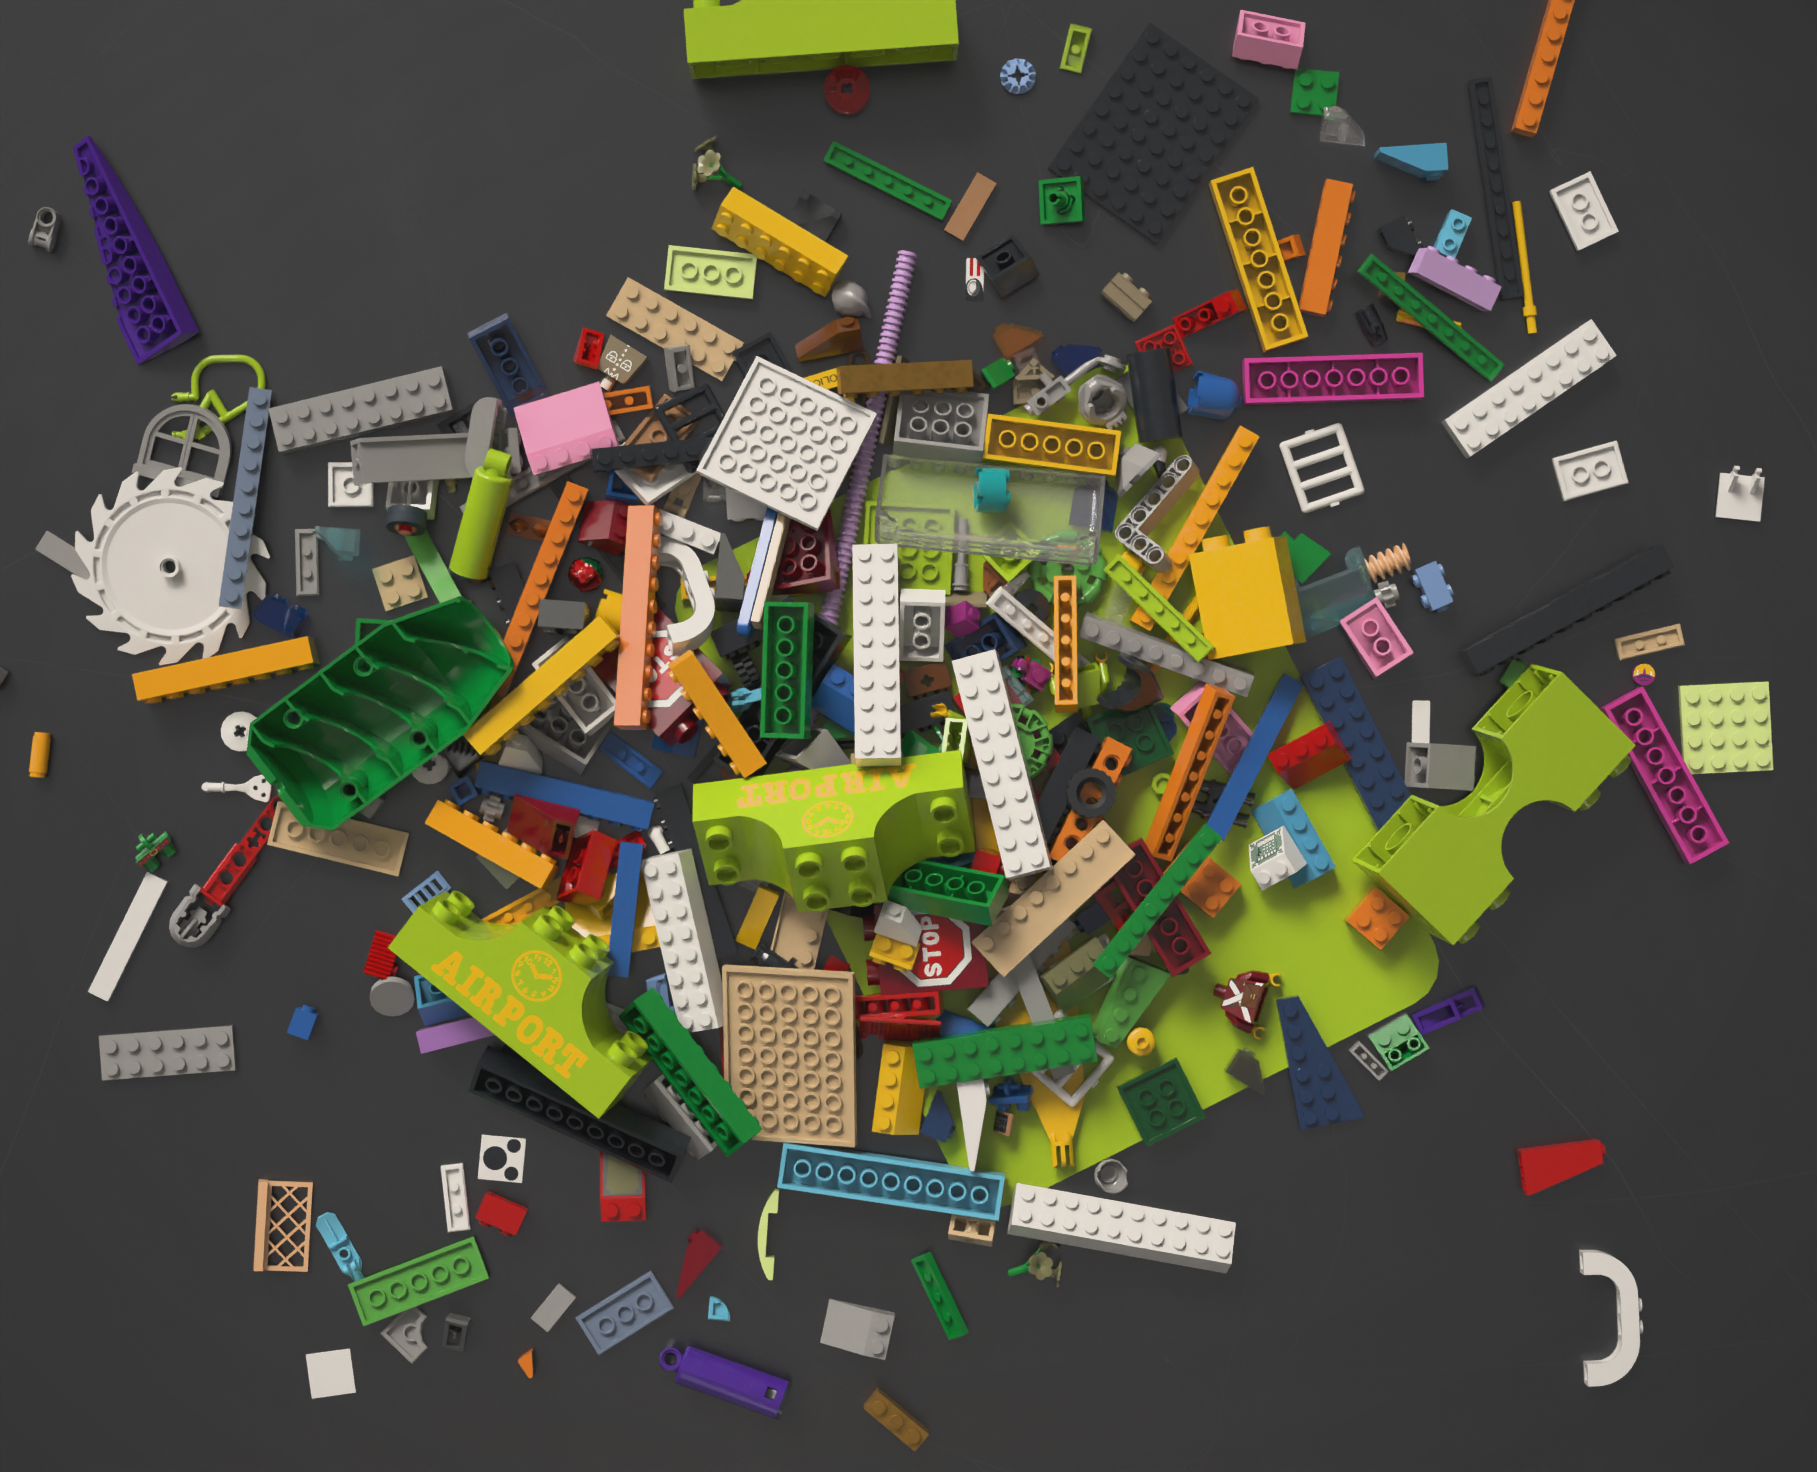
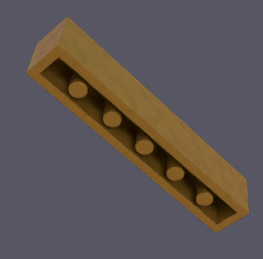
M972 360L836 367L838 394H844V398H857V393H866V397L880 396L879 392H888V396L902 395L901 391H910V395L924 394L923 390H932V394L946 393L945 389H954V393L967 392V388L974 387Z

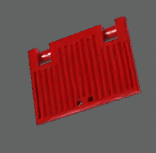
M894 1015V1018L861 1016L859 1037L860 1039H867V1034L878 1035V1040L913 1042L921 1037H939L941 1022L907 1019L908 1016Z

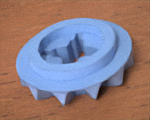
M1015 58L1007 61L1002 67L1000 80L1003 87L1010 93L1023 94L1029 91L1035 83V70L1033 65L1027 62L1026 59ZM1016 67L1020 70V74L1026 75L1021 77L1020 85H1018L1016 78L1008 77L1015 74Z

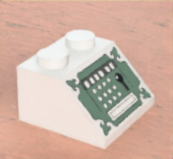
M1285 826L1249 844L1251 873L1262 890L1296 873L1307 864Z

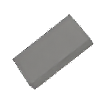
M559 1283L532 1315L531 1319L548 1332L576 1296Z

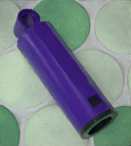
M688 1346L684 1354H681L675 1348H666L662 1351L659 1359V1364L663 1371L677 1373L676 1384L776 1420L781 1418L792 1386V1382L692 1346ZM667 1355H673L677 1362L669 1366L664 1362V1358Z

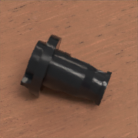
M763 943L756 949L749 960L755 962L759 967L799 969L796 966L798 960L795 957L787 961L774 951L764 947Z

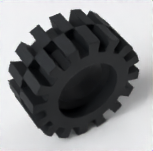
M748 651L731 658L744 688L749 691L758 689L762 680Z

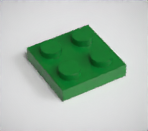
M1294 69L1290 113L1334 118L1339 72Z

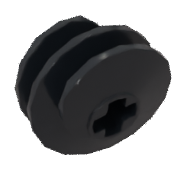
M1027 589L1015 595L1014 598L1026 608L1029 606V603H1032L1031 606L1035 607V611L1031 613L1043 623L1047 621L1050 614V605L1047 598L1041 592Z

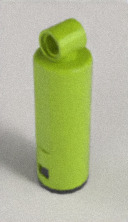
M490 448L485 457L484 465L477 467L474 472L448 569L450 575L469 583H484L487 581L514 481L513 476L508 473L512 462V455Z

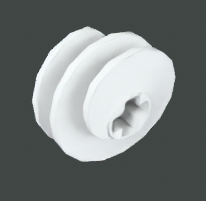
M243 711L229 715L221 727V737L225 745L235 751H247L249 726L257 717ZM239 726L241 728H246V730L244 731V737L243 735L238 736L237 734L240 731L238 728Z
M441 751L431 758V761L436 763V766L432 767V771H429V768H426L424 763L412 772L419 782L436 784L444 780L448 775L451 767Z

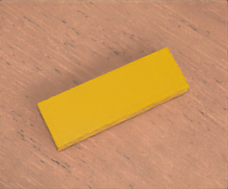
M762 884L759 885L735 941L756 950L780 892Z

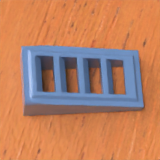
M436 871L404 896L402 900L411 912L414 913L418 907L411 900V897L414 896L421 905L425 903L418 894L420 890L429 901L439 894L449 891L452 887L440 872ZM434 879L442 886L443 889L441 891L432 882ZM429 885L436 895L432 896L425 886Z

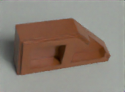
M985 561L983 563V591L989 597L1000 586L1009 594L1014 592L1015 590Z

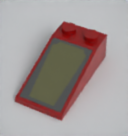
M600 1151L601 1222L642 1221L647 1219L646 1171Z

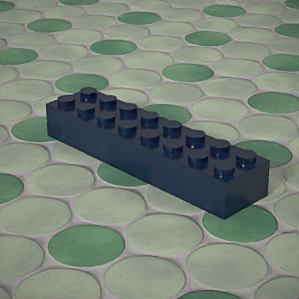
M1340 656L1301 675L1300 679L1322 723L1324 724L1329 720L1332 722L1348 751L1351 760L1343 765L1378 832L1411 795Z

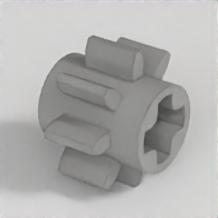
M1388 581L1378 583V589L1373 590L1375 598L1379 599L1385 609L1394 607L1396 605L1395 601L1400 599L1395 583L1389 585Z
M491 795L490 799L484 797L479 813L484 814L483 820L492 823L495 821V818L501 820L506 804L501 803V797Z

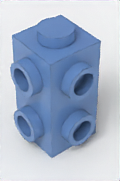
M1434 561L1413 570L1412 581L1416 588L1420 587L1423 594L1420 596L1424 608H1429V611L1436 609L1437 613L1449 609L1448 604L1453 602L1452 597H1454L1451 586L1449 584L1446 585L1443 579L1446 575L1442 565H1437V562Z

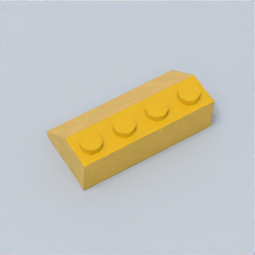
M887 1040L883 1044L872 1132L891 1135H919L925 1088H919L913 1046L910 1043Z

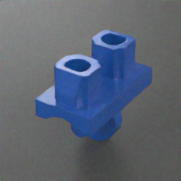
M1005 1077L1004 1083H998L997 1086H994L993 1094L989 1096V1103L995 1104L998 1112L1009 1110L1011 1104H1016L1019 1111H1028L1031 1105L1030 1097L1034 1091L1033 1086L1020 1085V1083H1014L1012 1077Z

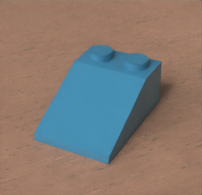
M1447 143L1380 147L1374 154V159L1419 178L1426 177V181L1439 180V177H1442L1448 171Z

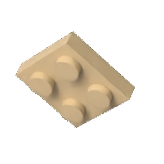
M414 555L372 569L386 611L429 598Z

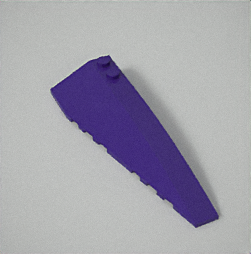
M87 136L74 145L73 150L79 173L84 177L85 186L83 189L85 196L88 195L91 205V208H89L90 216L95 220L96 228H94L102 263L107 267L108 276H106L108 285H111L114 297H112L113 306L117 307L118 325L137 365H140L184 343L197 334L199 330L137 208L92 137Z

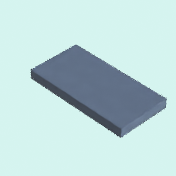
M652 1270L578 1315L576 1320L597 1354L601 1355L675 1309Z

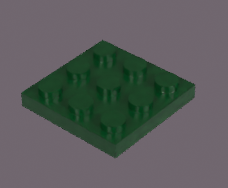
M1152 704L1129 713L1109 709L1085 720L1090 733L1100 738L1099 744L1102 745L1104 739L1110 737L1132 748L1130 752L1133 755L1127 767L1123 766L1120 772L1123 775L1122 777L1174 754ZM1108 758L1105 766L1108 770H1114L1116 762L1112 758Z
M1177 1057L1116 1086L1146 1147L1206 1118Z

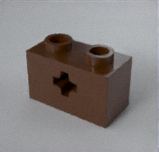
M945 660L902 671L905 675L903 680L908 698L913 697L914 701L926 698V693L935 691L936 695L948 691L947 687L952 686ZM924 675H928L929 678L933 677L934 681L930 683V687H927L926 684L921 685L920 681L924 679Z

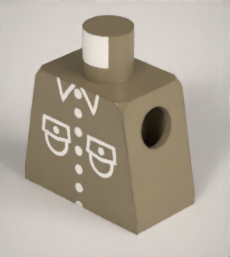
M610 335L598 365V370L605 374L600 381L601 387L610 392L616 381L626 386L647 362V356Z

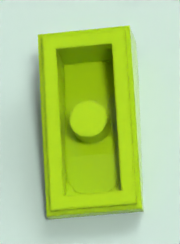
M1070 24L1060 69L1081 74L1092 31L1091 28Z

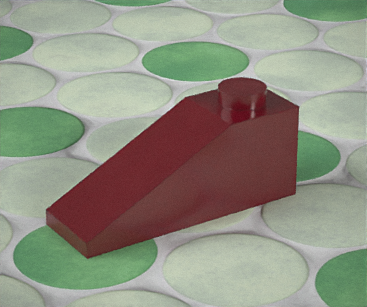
M703 1228L699 1232L694 1230L687 1239L690 1243L686 1249L676 1293L678 1299L681 1298L722 1248L723 1244Z

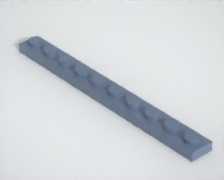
M249 387L219 607L240 610L242 607L272 390Z

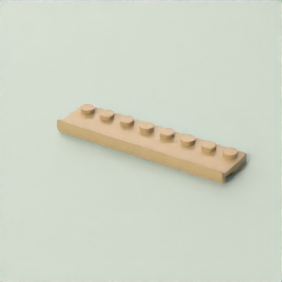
M1102 820L1053 866V869L1048 870L995 920L993 926H988L971 943L1005 977L1136 854Z
M785 890L771 950L787 961L795 957L798 960L796 966L799 969L815 970L829 909L823 912L807 911L798 913L795 900Z

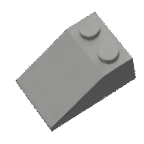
M829 1299L820 1343L885 1360L895 1313Z

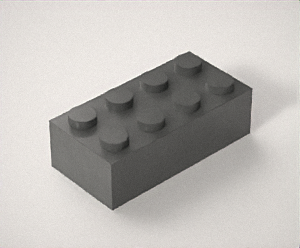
M540 599L538 627L542 628L543 632L549 635H562V631H565L571 636H576L591 623L592 606L585 602Z

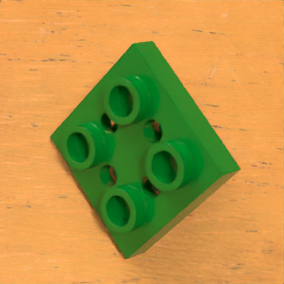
M1082 176L1038 180L1041 225L1085 222L1084 181Z

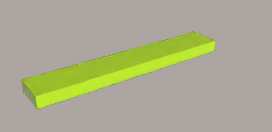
M1120 554L1103 569L1198 663L1215 648Z

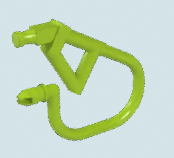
M246 355L209 356L201 360L194 368L191 377V393H174L171 397L177 396V399L171 398V400L176 403L197 401L199 399L200 374L206 366L213 363L240 362L250 365L257 374L258 388L265 389L266 387L265 373L255 359ZM214 389L206 393L200 404L201 407L208 409L212 403L220 415L219 419L223 424L231 421L247 409L246 401L228 412ZM200 419L198 420L194 440L202 441L213 430L208 424L201 427L200 422L202 420ZM187 430L172 431V436L185 439Z

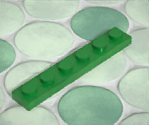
M835 141L832 142L823 162L940 221H943L952 203L951 199Z

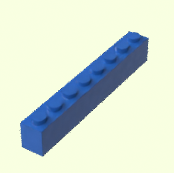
M483 759L480 761L474 787L479 788L478 792L490 795L492 791L501 793L500 797L513 800L514 795L519 794L580 809V813L587 814V819L600 821V818L609 820L608 824L619 827L622 826V823L631 825V830L643 832L644 829L648 830L655 805L653 801L544 774L539 775L509 768Z

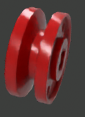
M845 65L835 68L829 73L824 84L827 103L840 114L850 115L858 113L865 108L870 99L871 89L869 80L864 72L855 66ZM845 86L848 88L852 86V93L849 94L846 92L845 94H843V87Z

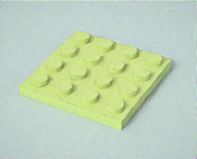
M1769 682L1678 686L1682 758L1691 774L1773 770Z

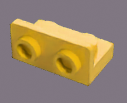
M876 933L869 956L873 957V962L882 965L889 962L894 964V969L906 973L907 969L912 970L920 943H917V946L914 947Z

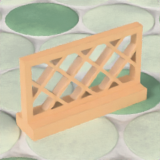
M259 1179L254 1271L308 1272L313 1182ZM272 1186H282L287 1194L277 1201L272 1196ZM286 1186H290L293 1188L289 1191V1189ZM298 1187H308L307 1197L301 1202L292 1194ZM290 1195L298 1205L288 1213L280 1203ZM271 1199L275 1202V1204L272 1207ZM306 1201H307V1209L302 1205V1204H303L304 1202H306ZM278 1206L286 1216L276 1224L270 1217V1212ZM299 1207L306 1212V1219L300 1224L291 1216ZM289 1217L297 1227L286 1235L279 1225ZM306 1223V1228L304 1230L301 1226ZM277 1228L284 1238L275 1246L269 1240V1234ZM298 1229L305 1235V1240L299 1246L289 1238ZM286 1240L295 1247V1250L287 1257L278 1249ZM270 1244L273 1248L268 1252V1247ZM302 1246H304V1253L300 1250ZM274 1251L283 1258L278 1265H268V1256ZM298 1251L304 1257L303 1266H293L288 1259ZM285 1262H287V1264H288L289 1266H281V1265H283Z

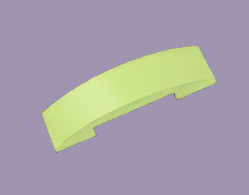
M777 1188L773 1190L764 1206L758 1230V1252L762 1268L768 1280H773L775 1255H766L769 1213H778L779 1189Z

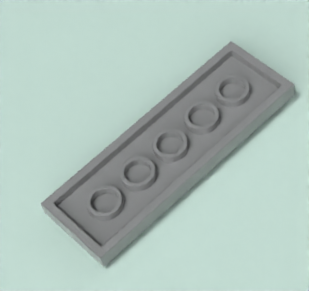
M234 1025L99 1036L102 1081L237 1070Z

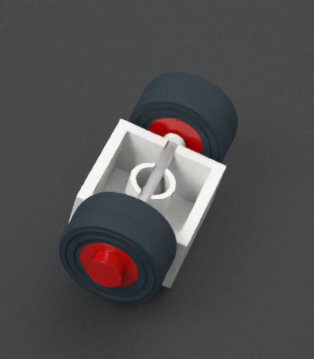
M439 480L389 482L386 499L387 530L403 536H419L424 534L427 519L434 520Z

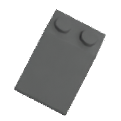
M721 533L717 557L715 610L740 612L747 586L744 585L745 578L726 534Z

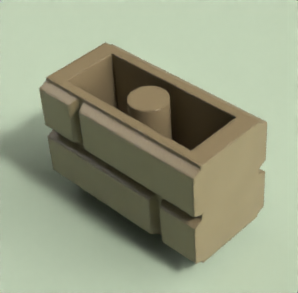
M1118 272L1102 290L1100 295L1134 323L1152 303L1149 299L1151 295L1142 287L1137 289L1133 285L1134 280L1128 274L1124 273L1122 275Z

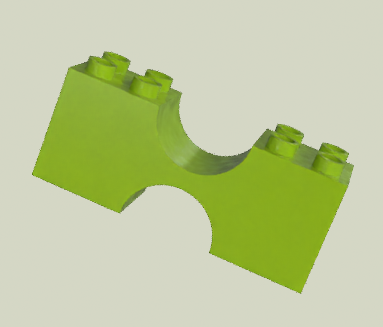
M1531 664L1472 728L1483 748L1484 768L1477 786L1467 797L1451 805L1438 806L1411 795L1352 859L1424 931L1451 945H1454L1457 941L1461 944L1469 941L1479 930L1480 924L1476 920L1487 908L1490 910L1499 908L1510 895V890L1507 886L1514 878L1504 864L1501 845L1504 830L1513 815L1524 806L1542 800L1574 812L1578 808L1582 811L1587 810L1599 799L1601 791L1597 787L1606 777L1610 775L1614 778L1620 775L1631 762V758L1627 754L1636 745L1563 672Z

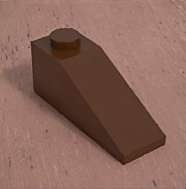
M858 316L835 319L797 343L795 348L798 362L864 350Z

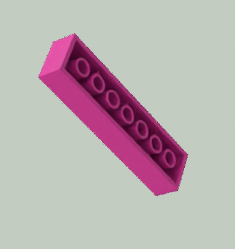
M1423 353L1244 358L1242 361L1243 406L1421 400L1424 398Z
M1637 687L1599 708L1636 745L1627 754L1631 758L1630 765L1685 864H1692L1727 845L1729 841L1644 687Z

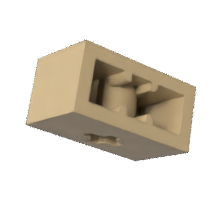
M952 1214L948 1239L992 1247L996 1220Z

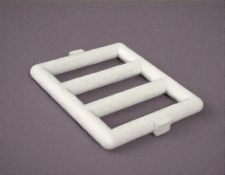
M1336 423L1316 431L1311 429L1306 431L1304 435L1280 443L1279 447L1303 513H1309L1329 505L1331 508L1339 505L1341 501L1364 493L1365 489L1341 423ZM1336 433L1340 446L1297 461L1293 460L1290 452L1291 448ZM1343 454L1347 467L1301 482L1297 472L1298 469ZM1348 475L1351 476L1354 488L1308 503L1305 490Z
M1061 1010L1056 1011L1053 1015L1054 1019L1068 1017ZM1095 1040L1097 1054L1103 1060L1072 1096L1062 1086L1074 1073L1058 1078L1056 1081L1052 1080L1045 1073L1048 1069L1032 1071L1031 1073L1070 1107H1074L1091 1087L1094 1088L1099 1083V1077L1114 1061V1056ZM1081 1064L1073 1065L1074 1070L1076 1071Z

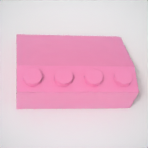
M600 382L514 407L533 475L591 458V449L620 446Z

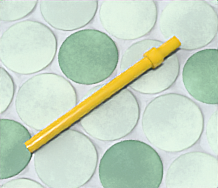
M1514 201L1512 206L1525 304L1523 314L1527 320L1528 334L1537 333L1535 320L1537 310L1533 304L1521 201Z

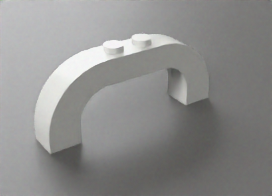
M661 536V547L658 548L660 566L672 568L680 574L694 610V615L690 619L681 623L667 625L666 639L672 656L684 654L688 650L693 651L697 649L710 636L714 625L715 592L713 588H709L708 573L706 570L703 571L695 552L681 541Z
M1579 1250L1580 1273L1583 1275L1607 1276L1612 1280L1616 1288L1617 1346L1614 1352L1605 1359L1583 1361L1584 1383L1588 1387L1604 1386L1625 1376L1637 1359L1640 1348V1334H1643L1642 1320H1639V1312H1642V1300L1638 1298V1289L1632 1273L1621 1261L1602 1251Z

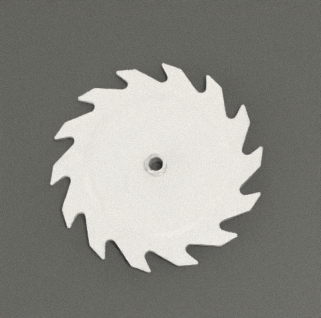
M182 467L163 470L145 490H140L137 486L139 472L136 471L122 482L112 510L106 508L102 494L98 495L91 509L94 540L89 542L79 531L75 532V550L90 572V578L84 579L72 574V580L80 594L103 608L102 615L87 616L86 619L99 630L128 633L130 641L118 647L120 651L136 655L159 646H164L166 654L159 662V665L178 662L197 642L204 645L202 659L211 657L219 651L228 623L235 624L239 638L244 636L250 624L247 593L253 591L263 602L266 601V582L252 562L251 556L255 553L269 559L270 554L264 541L252 534L241 610L219 607L233 502L212 498V491L224 485V482L204 478L182 487L177 486L175 480L182 471ZM167 561L175 563L176 569L174 572L167 570Z

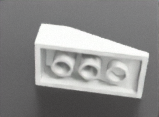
M988 1079L957 1083L970 1171L975 1170L987 1102L986 1095H990Z

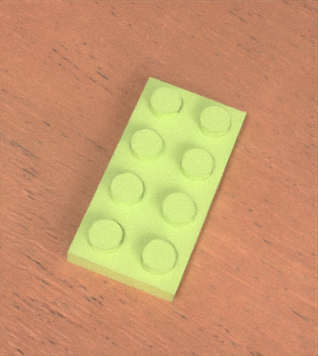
M669 245L664 290L753 300L757 257L754 254Z

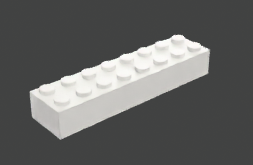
M1591 319L1441 423L1467 459L1617 355Z
M692 849L655 855L643 859L641 862L677 1019L689 1032L722 1027V979Z

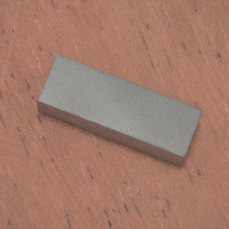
M1357 1041L1348 1050L1378 1081L1389 1072L1360 1041Z

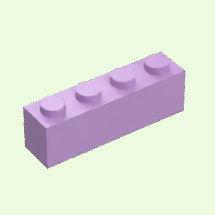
M1428 246V248L1418 249L1408 273L1481 311H1491L1501 290V286L1495 283L1496 280L1487 275L1482 277L1476 274L1477 270L1475 268L1459 265V260L1451 256L1444 257L1440 255V250Z

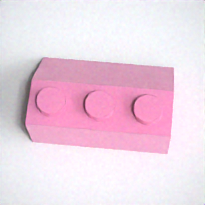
M1240 10L1232 57H1237L1241 60L1257 61L1262 64L1277 65L1286 69H1297L1303 49L1306 23Z

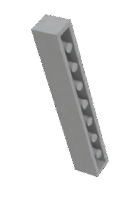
M1086 612L1079 630L1078 637L1247 697L1254 679L1253 671L1220 659L1209 660L1208 655L1198 663L1178 644Z

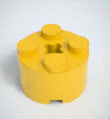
M604 589L603 593L607 595L606 598L601 597L594 620L598 616L606 618L618 634H620L622 594Z

